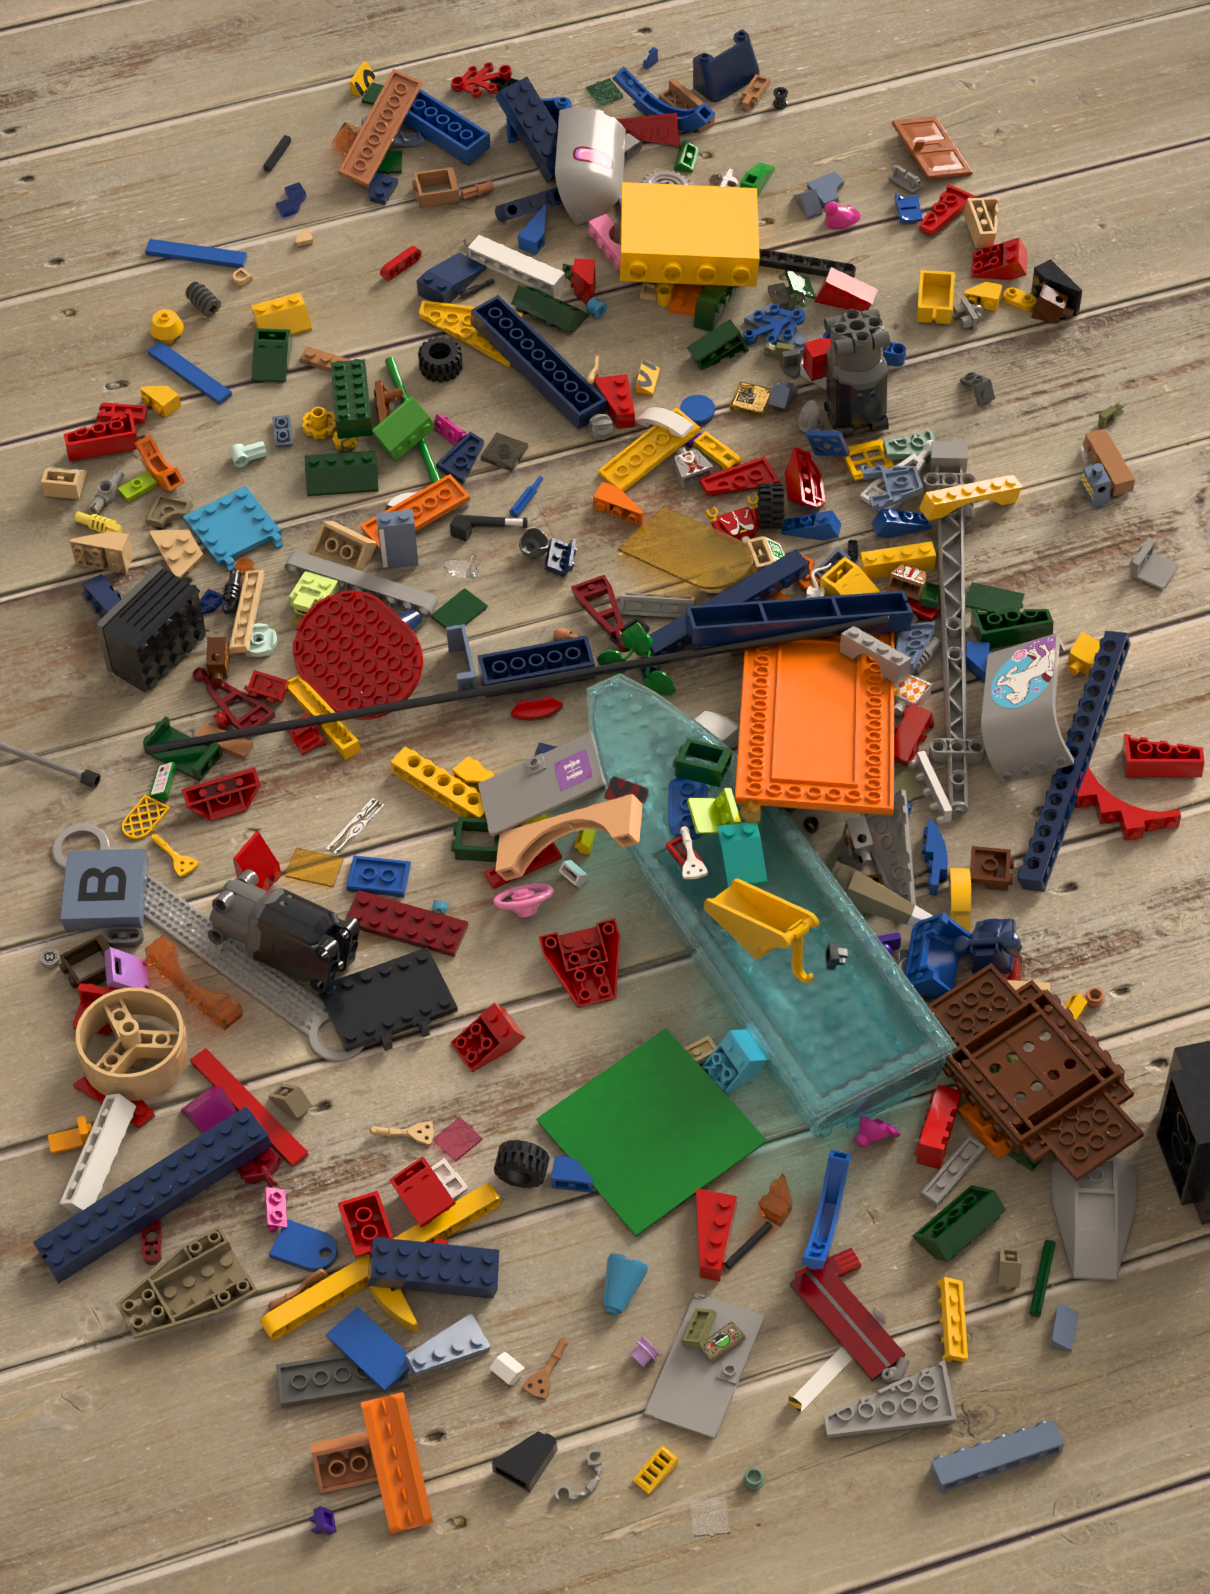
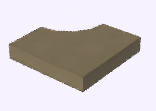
M158 494L146 518V524L164 528L172 520L183 519V516L189 514L193 506L192 501Z

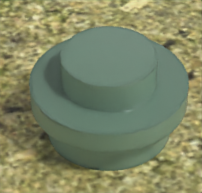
M750 1468L744 1473L743 1482L747 1488L758 1490L765 1483V1475L758 1468Z

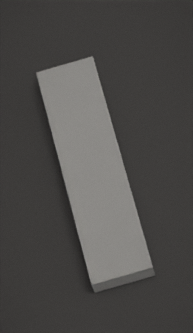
M968 1136L922 1190L920 1197L937 1208L984 1153L986 1147Z

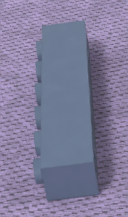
M1054 1420L1050 1422L1042 1421L1037 1423L1035 1427L1029 1429L1021 1428L1014 1434L1008 1436L1003 1434L996 1437L993 1441L987 1443L982 1441L972 1448H961L948 1456H937L931 1461L930 1471L939 1492L943 1493L1062 1453L1064 1442Z

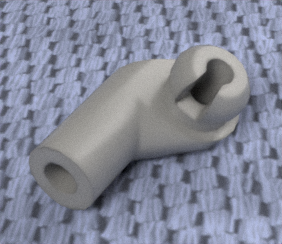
M900 1357L896 1366L882 1371L883 1380L885 1382H893L902 1379L910 1361Z

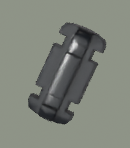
M849 540L848 556L851 557V560L856 561L858 559V541Z

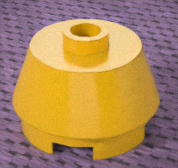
M163 309L153 315L149 330L153 338L164 344H170L174 342V339L182 336L184 325L174 311Z

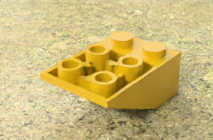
M846 557L841 559L820 579V589L824 588L825 596L880 592L861 568Z

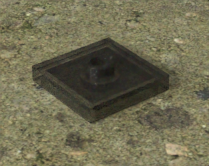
M496 432L480 456L481 461L512 472L528 449V443Z

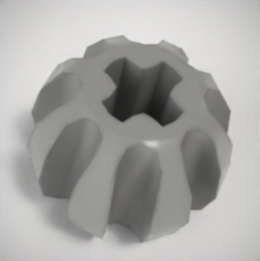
M597 414L590 419L589 432L594 439L605 440L612 435L613 423L608 415Z

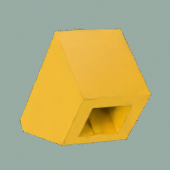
M984 282L965 290L964 297L967 298L970 305H981L983 309L997 311L1001 299L1002 285Z
M145 386L140 388L142 402L152 407L157 414H161L165 418L181 407L179 394L168 386Z

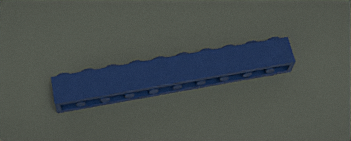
M795 549L701 605L764 601L809 575V563ZM686 614L649 635L653 640L649 649L651 651L650 657L679 652L691 644L685 626Z

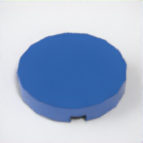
M692 395L682 401L680 410L697 425H702L713 419L715 404L707 396Z

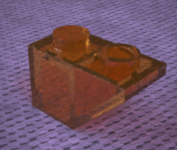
M783 1174L780 1175L778 1180H773L769 1193L767 1195L764 1194L758 1203V1206H760L759 1215L780 1227L792 1211V1199L786 1176Z

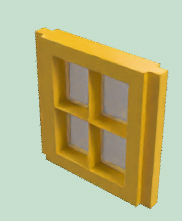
M881 439L848 447L850 450L849 456H842L854 482L863 480L860 465H867V468H876V465H883V468H893L894 466L891 459L885 458L883 441Z

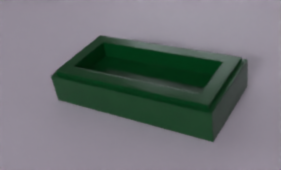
M925 582L919 605L937 609L940 598L939 585Z

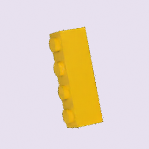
M932 541L861 552L860 568L869 579L888 577L900 565L916 567L921 571L935 569L936 553Z

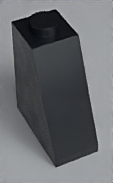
M538 1431L495 1458L492 1462L493 1472L530 1493L558 1451L557 1441L552 1435L548 1433L543 1434Z

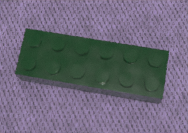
M365 359L331 362L337 438L373 436Z

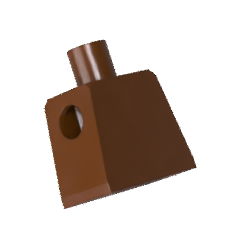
M1043 285L1031 318L1058 324L1061 316L1071 319L1075 310L1065 306L1068 300L1066 295L1047 285Z

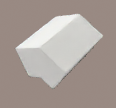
M572 860L563 861L559 872L570 882L580 888L588 881V874ZM571 870L577 878L573 877L569 871Z
M504 1352L494 1360L489 1369L507 1384L514 1385L522 1377L525 1367L508 1353Z

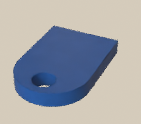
M287 1219V1228L282 1227L269 1256L283 1263L315 1272L318 1269L327 1270L336 1261L338 1250L336 1242L330 1234ZM324 1251L332 1253L329 1258L320 1257Z

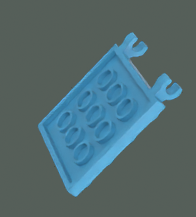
M246 486L183 516L184 522L217 565L224 564L229 572L236 569L234 558L269 541H272L276 548L283 546V543L280 541L282 540L281 530Z

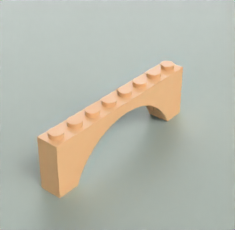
M633 794L502 832L499 835L495 871L505 881L522 877L533 859L544 848L560 837L580 830L596 829L607 832L622 848L639 844L643 804Z

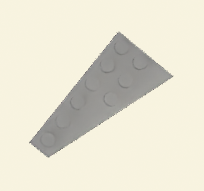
M945 1360L938 1362V1365L929 1369L927 1367L921 1370L920 1373L914 1376L905 1377L881 1388L870 1396L866 1395L857 1402L850 1405L846 1404L824 1414L823 1420L826 1437L835 1438L956 1423L957 1418Z

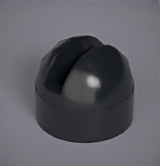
M808 817L804 820L803 826L808 833L814 834L819 830L817 818Z

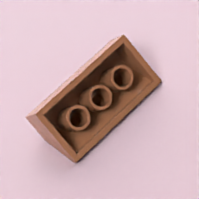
M367 1431L310 1444L320 1494L378 1481Z

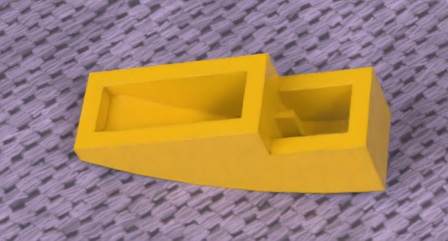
M369 1286V1290L377 1304L393 1321L414 1334L419 1332L417 1321L401 1289L392 1291L391 1288Z

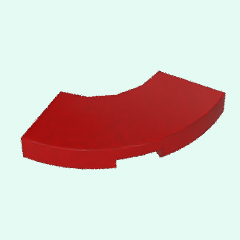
M548 695L538 701H525L521 699L511 711V716L527 721L543 717L546 719L559 712L563 708V703Z

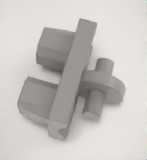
M966 297L961 298V303L953 306V314L955 317L963 315L959 321L962 328L970 327L972 331L978 329L976 323L978 319L982 318L983 307L981 305L975 306V304L970 305Z

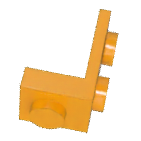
M85 1116L77 1117L79 1128L48 1135L51 1154L84 1147L92 1129V1124L87 1123Z

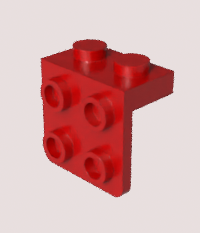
M80 983L78 993L81 1001L73 1021V1029L76 1030L82 1014L95 1000L118 989ZM108 1023L102 1027L96 1034L110 1035L112 1033L110 1024Z

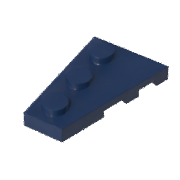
M469 432L436 463V468L447 475L451 474L455 480L464 484L484 446V440Z

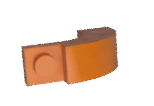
M148 435L134 443L142 457L140 460L162 489L171 491L185 483L178 468L172 467L164 459L152 435Z

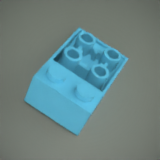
M747 1029L730 1030L702 1068L721 1090L729 1096L756 1075L767 1061V1058Z

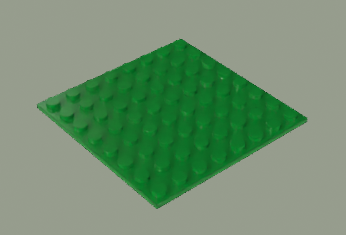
M667 1028L660 1031L536 1119L566 1156L576 1159L593 1179L595 1190L636 1237L695 1195L696 1188L703 1189L767 1143L766 1138Z

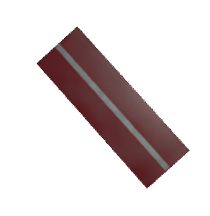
M826 1262L823 1269H808L790 1283V1287L871 1381L878 1378L884 1369L895 1365L900 1357H905L904 1351Z

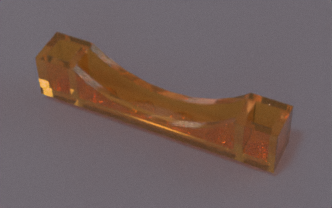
M161 935L145 948L147 963L151 967L155 966L164 979L168 978L176 990H181L189 1002H194L202 1014H207L215 1026H220L226 1030L243 1016L241 1005L229 994L206 990L196 985L183 973L178 964L176 946L164 935Z

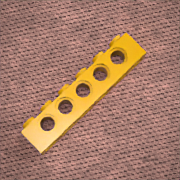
M404 747L390 761L392 773L458 815L467 818L486 819L481 794L474 787L467 786L461 779L451 776L445 769H440L429 759L419 756L416 751Z

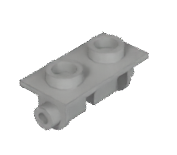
M893 165L891 169L893 173L888 176V179L913 194L924 185L919 177L914 176L910 172L906 173V170L901 168L900 165Z

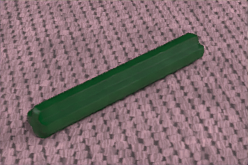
M1045 1240L1029 1312L1031 1316L1040 1317L1056 1245L1055 1241Z

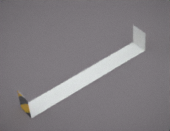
M873 1306L872 1316L884 1327L887 1315L876 1306ZM841 1347L794 1396L789 1393L788 1402L802 1412L852 1360L851 1356Z

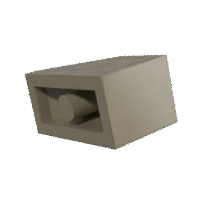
M282 1084L268 1096L284 1113L292 1118L304 1117L312 1107V1104L299 1086Z
M1000 1248L998 1286H1002L1003 1289L1012 1290L1019 1288L1022 1266L1020 1250Z

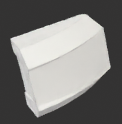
M704 711L689 723L688 735L693 740L728 748L736 740H739V724L724 715Z

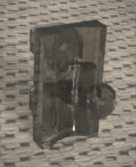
M728 169L724 178H722L721 174L712 175L709 182L711 186L735 187L739 180L731 176L733 171Z

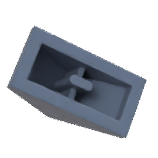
M816 189L793 195V198L807 219L822 215Z

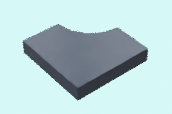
M836 171L807 183L809 190H817L819 201L823 207L829 202H839L837 191L844 186V180Z

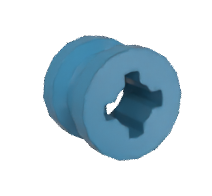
M596 297L591 298L586 305V311L590 314L593 313L594 317L598 319L607 310V304L600 302Z

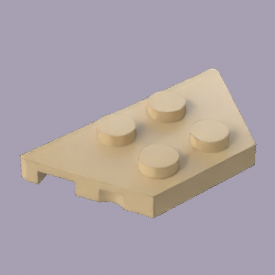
M189 530L149 531L150 537L170 572L174 573L175 576L181 578L186 572L190 573L194 566L204 559L202 551Z

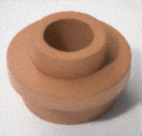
M1094 987L1085 993V1000L1089 1006L1099 1007L1104 1003L1105 995L1101 989Z

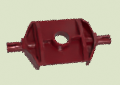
M269 1148L258 1155L256 1160L249 1161L236 1170L245 1183L256 1184L266 1181L270 1188H274L278 1183L272 1175L278 1171L281 1164L280 1156H277L272 1148Z

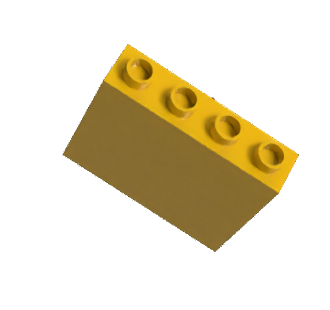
M622 182L620 281L757 287L760 259L757 188Z

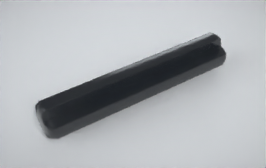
M284 135L264 163V171H272L291 143L290 136Z

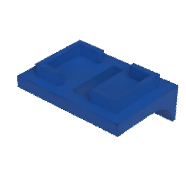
M895 192L894 200L899 223L921 222L923 216L918 195L899 196Z

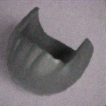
M535 527L528 528L519 541V548L522 554L534 559L542 557L548 551L550 545L545 533Z

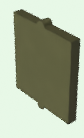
M912 769L894 774V794L900 789L905 790L909 803L924 797Z

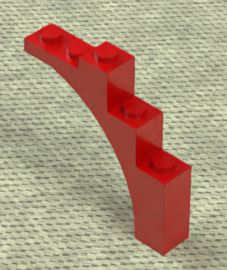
M1088 766L1077 794L1075 808L1095 806L1099 824L1119 822L1124 840L1143 838L1144 831L1152 832L1159 829L1179 827L1181 820L1180 810L1157 812L1130 805L1108 792L1097 781Z

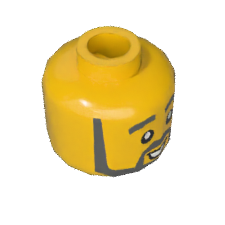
M335 431L332 441L337 451L347 452L357 446V439L359 437L338 439L337 431Z

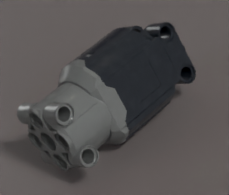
M850 309L842 314V316L824 318L825 331L827 334H830V347L826 350V401H824V410L828 413L827 417L832 429L841 431L844 438L853 436L855 425L868 424L872 432L888 430L889 422L886 415L888 370L883 350L885 347H890L891 343L888 331H884L883 321L880 319L878 309L861 312Z
M249 869L245 870L233 881L228 880L222 892L212 901L213 909L209 920L212 922L213 928L208 932V938L212 943L220 945L228 937L245 944L249 957L299 981H310L311 988L317 993H323L334 982L337 971H345L355 961L360 923L354 917H347L345 920L338 918L335 912L284 888H278L269 892L255 886L258 883L257 874Z

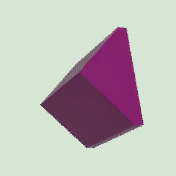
M211 1086L180 1109L185 1117L202 1134L237 1112L223 1088Z

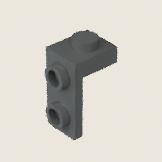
M975 372L967 373L965 377L960 378L961 383L973 387L977 404L982 405L995 399L991 379L978 375Z

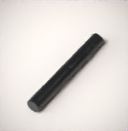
M766 1222L724 1263L725 1267L731 1269L773 1228L772 1225Z

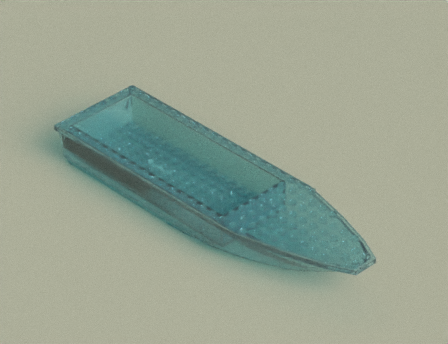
M621 673L588 687L589 732L593 734L603 776L606 781V786L603 787L605 793L612 776L648 788V798L642 807L639 844L626 848L635 859L660 911L742 1030L747 1029L767 1058L765 1065L812 1134L824 1139L830 1136L833 1130L844 1125L848 1129L859 1123L860 1116L870 1118L908 1099L910 1092L924 1084L928 1086L934 1083L941 1074L948 1055L957 1051L956 1044L784 807L736 804L741 823L757 821L761 837L767 883L753 886L812 912L819 920V926L809 928L810 931L804 935L803 969L807 975L810 973L814 975V980L810 984L800 982L792 973V942L789 948H774L757 961L704 910V901L706 899H713L728 888L717 834H704L702 837L692 840V848L708 870L706 876L697 879H683L682 868L665 848L666 843L676 838L670 832L668 825V786L670 781L676 778L673 761L675 756H679L680 746L684 745L687 738L730 748L699 722L661 695ZM733 750L731 765L721 786L716 787L707 784L708 798H716L724 788H731L735 799L737 754ZM688 756L686 759L712 767L717 765V763ZM678 842V844L680 845V847H681V848L686 852V854H687V850L683 847V845H682L680 842ZM829 942H837L838 948L848 950V958H845V965H837L835 971L826 969L825 951Z

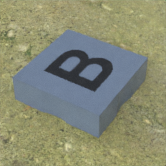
M145 849L68 851L60 918L64 929L94 930L112 926H138L143 928L144 892L147 885L149 859Z

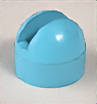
M434 900L432 909L434 912L440 909V914H445L449 903Z

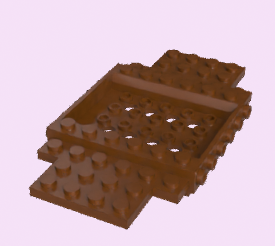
M991 963L926 1006L927 1011L948 1034V1036L934 1044V1049L943 1058L942 1070L944 1074L955 1081L956 1088L961 1093L964 1092L967 1095L969 1103L980 1110L981 1117L992 1124L994 1132L998 1136L1001 1135L1005 1139L1006 1146L1010 1150H1014L1018 1155L1024 1152L1033 1163H1036L1049 1153H1052L1077 1182L1144 1137L1143 1131L1120 1107V1105L1134 1096V1092L1124 1082L1125 1072L1123 1068L1112 1061L1109 1052L1101 1049L1097 1039L1086 1032L1085 1026L1074 1019L1071 1010L1064 1008L1059 997L1056 994H1052L1048 989L1041 990L1031 980L1015 990ZM1047 1032L1051 1035V1038L1043 1041L1039 1038V1035ZM1026 1043L1034 1045V1049L1030 1052L1025 1051L1022 1047ZM1010 1054H1015L1018 1060L1010 1063L1006 1060V1057ZM1072 1060L1076 1063V1067L1067 1069L1064 1064L1066 1061ZM993 1065L1001 1067V1071L997 1074L991 1073L989 1069ZM1055 1071L1059 1073L1060 1077L1057 1080H1050L1048 1074ZM1041 1083L1043 1089L1034 1091L1031 1088L1032 1084ZM1017 1094H1024L1027 1097L1021 1103L1017 1102L1014 1098Z

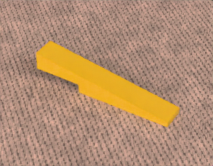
M299 674L288 680V692L310 717L335 712ZM340 721L317 725L345 760L361 751L359 740Z

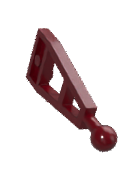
M602 575L571 586V591L581 607L610 637L616 636L619 641L618 648L621 652H629L631 649L627 648L620 638L624 631V625L612 586L606 576ZM608 594L612 607L598 613L588 602L590 599ZM615 617L617 626L611 627L606 619Z
M199 667L193 671V679L207 685L206 690L220 710L225 712L236 730L265 725L275 717L274 712L269 707L250 695L223 681L221 684H213L204 668ZM219 688L229 695L221 699L216 690ZM237 699L254 707L239 720L236 719L227 707Z

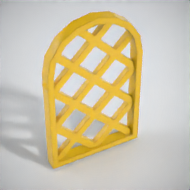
M144 795L122 823L124 835L133 840L147 837L168 813L170 807ZM156 805V810L149 811V806ZM139 808H147V812L140 813ZM157 812L158 817L151 818L150 814ZM148 814L149 819L141 820L142 815ZM132 817H139V821L132 822ZM142 823H150V827L143 828ZM140 824L141 829L134 830L133 825ZM131 826V831L125 832L124 827ZM142 832V835L135 836L134 833Z

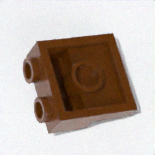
M972 846L970 861L971 883L988 884V889L1008 891V885H1012L1013 874L1009 873L1010 869H1013L1014 866L1011 849Z

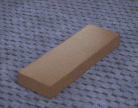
M203 723L195 737L226 731ZM244 738L218 742L221 751L244 760L254 746L252 741Z

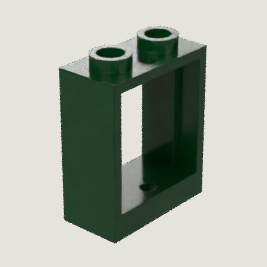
M687 738L685 744L680 746L679 756H675L673 761L675 776L720 787L731 765L732 749ZM688 756L717 763V765L712 767L686 759Z
M458 817V824H454L453 835L456 836V839L452 840L451 852H455V860L496 862L500 834L495 836L493 847L461 845L463 831L489 832L487 819Z

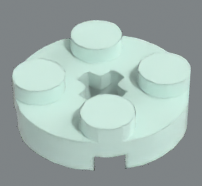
M254 624L249 651L245 652V655L248 657L272 655L278 642L275 630L270 629L266 624ZM257 638H261V642L255 641H257Z

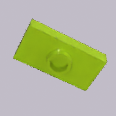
M147 471L120 486L118 492L129 503L157 487L158 483Z

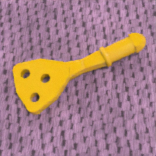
M153 834L151 836V841L159 846L162 851L170 855L174 863V870L180 878L192 873L198 867L199 863L197 860L187 856H180L159 835Z

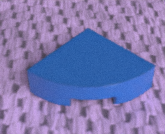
M652 47L648 53L650 54L643 61L645 69L658 62L657 48Z

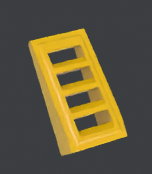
M662 1445L634 1477L633 1482L650 1495L678 1466L677 1456ZM656 1463L663 1468L662 1471L655 1466ZM650 1470L657 1475L656 1478L649 1473ZM645 1476L647 1479H649L652 1482L651 1485L645 1482L642 1478Z

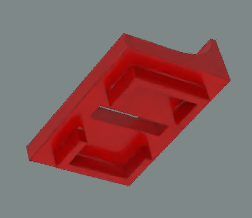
M306 713L300 718H306L310 716L308 715V713ZM316 726L287 730L302 755L319 745H327Z

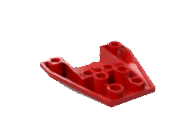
M615 918L597 922L595 927L563 935L555 932L538 937L544 958L577 1008L616 999L620 933Z

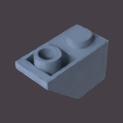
M788 381L774 383L768 404L789 409L798 388L793 387L794 383Z

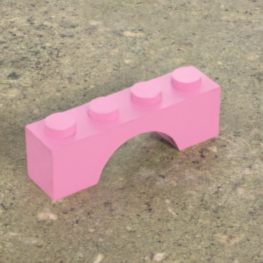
M604 214L589 221L588 234L596 241L598 248L604 251L606 258L611 260L614 268L620 272V245L611 240L615 236V224L607 214Z

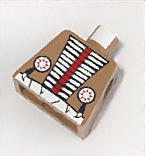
M900 565L891 572L887 590L905 591L907 597L920 600L925 584L926 572L916 567Z

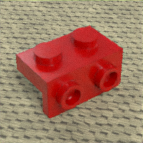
M253 670L249 685H245L244 689L251 697L259 698V696L265 697V701L275 704L276 701L282 703L289 681Z

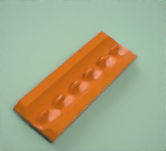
M401 1392L361 1402L390 1534L432 1524V1514L404 1393Z

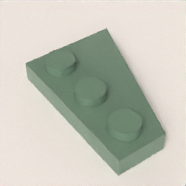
M932 429L926 430V433L923 434L914 433L911 437L905 438L902 436L884 441L883 450L885 458L906 459L912 454L918 456L924 450L925 442L929 440L935 441ZM930 454L924 460H930Z

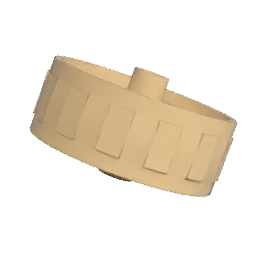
M146 988L114 990L95 1000L84 1011L78 1021L76 1028V1050L82 1071L90 1085L104 1095L120 1094L129 1101L150 1098L172 1086L186 1067L188 1038L182 1016L175 1004L159 992ZM131 1015L158 1017L168 1022L176 1031L139 1030L137 1021L132 1019ZM109 1023L117 1041L98 1063L94 1065L86 1057L88 1045L93 1036ZM146 1058L164 1059L156 1066L145 1071L124 1074L129 1068H141L145 1064Z

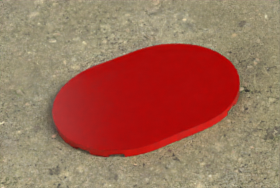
M347 590L321 599L301 619L297 627L295 640L293 641L292 650L295 667L299 675L336 712L408 700L416 689L422 674L423 652L414 631L384 602L367 592ZM389 712V713H383V714H377V715H372V716H366V717H360V718H355V719H356V720H371V719H376V718L383 717V716H385V715L390 714L391 712Z

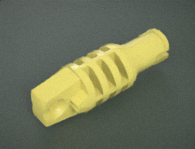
M79 511L75 514V522L87 525L91 530L100 533L109 531L123 532L122 526L116 524L115 520L97 514L88 515Z

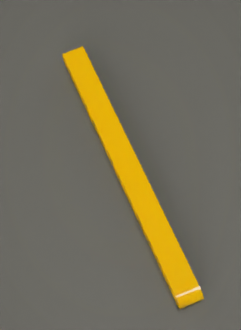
M490 1183L484 1184L455 1201L456 1204L433 1219L429 1224L422 1228L417 1224L394 1239L433 1243V1241L441 1238L446 1239L498 1208L502 1203V1199ZM369 1254L364 1255L265 1314L261 1318L260 1324L271 1340L281 1338L366 1287Z

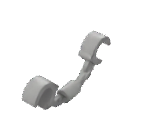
M591 1449L586 1454L588 1468H594L595 1472H597L595 1479H591L585 1486L586 1490L580 1493L572 1491L571 1485H559L555 1489V1499L558 1503L559 1493L562 1491H566L569 1494L570 1502L571 1500L587 1496L599 1485L598 1482L601 1479L600 1472L603 1470L602 1461L593 1462L590 1458L593 1455H601V1450Z

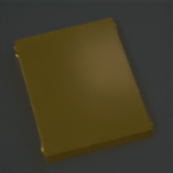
M296 848L285 877L333 888L344 858Z

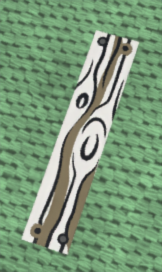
M372 798L326 849L339 855L379 812L384 804Z

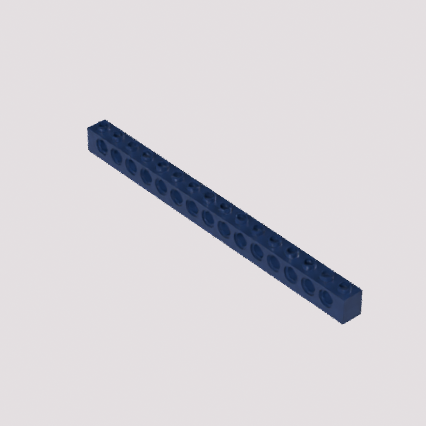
M1105 631L1104 637L1100 639L1099 651L1095 654L1093 668L1089 670L1088 682L1084 684L1083 696L1079 699L1077 713H1074L1073 724L1067 734L1066 746L1074 758V764L1058 768L1055 775H1052L1050 790L1046 792V801L1040 809L1039 821L1035 823V832L1029 840L1028 852L1023 857L1022 869L1018 871L1017 879L1022 889L1045 892L1077 801V794L1086 775L1131 645L1128 634L1125 632Z

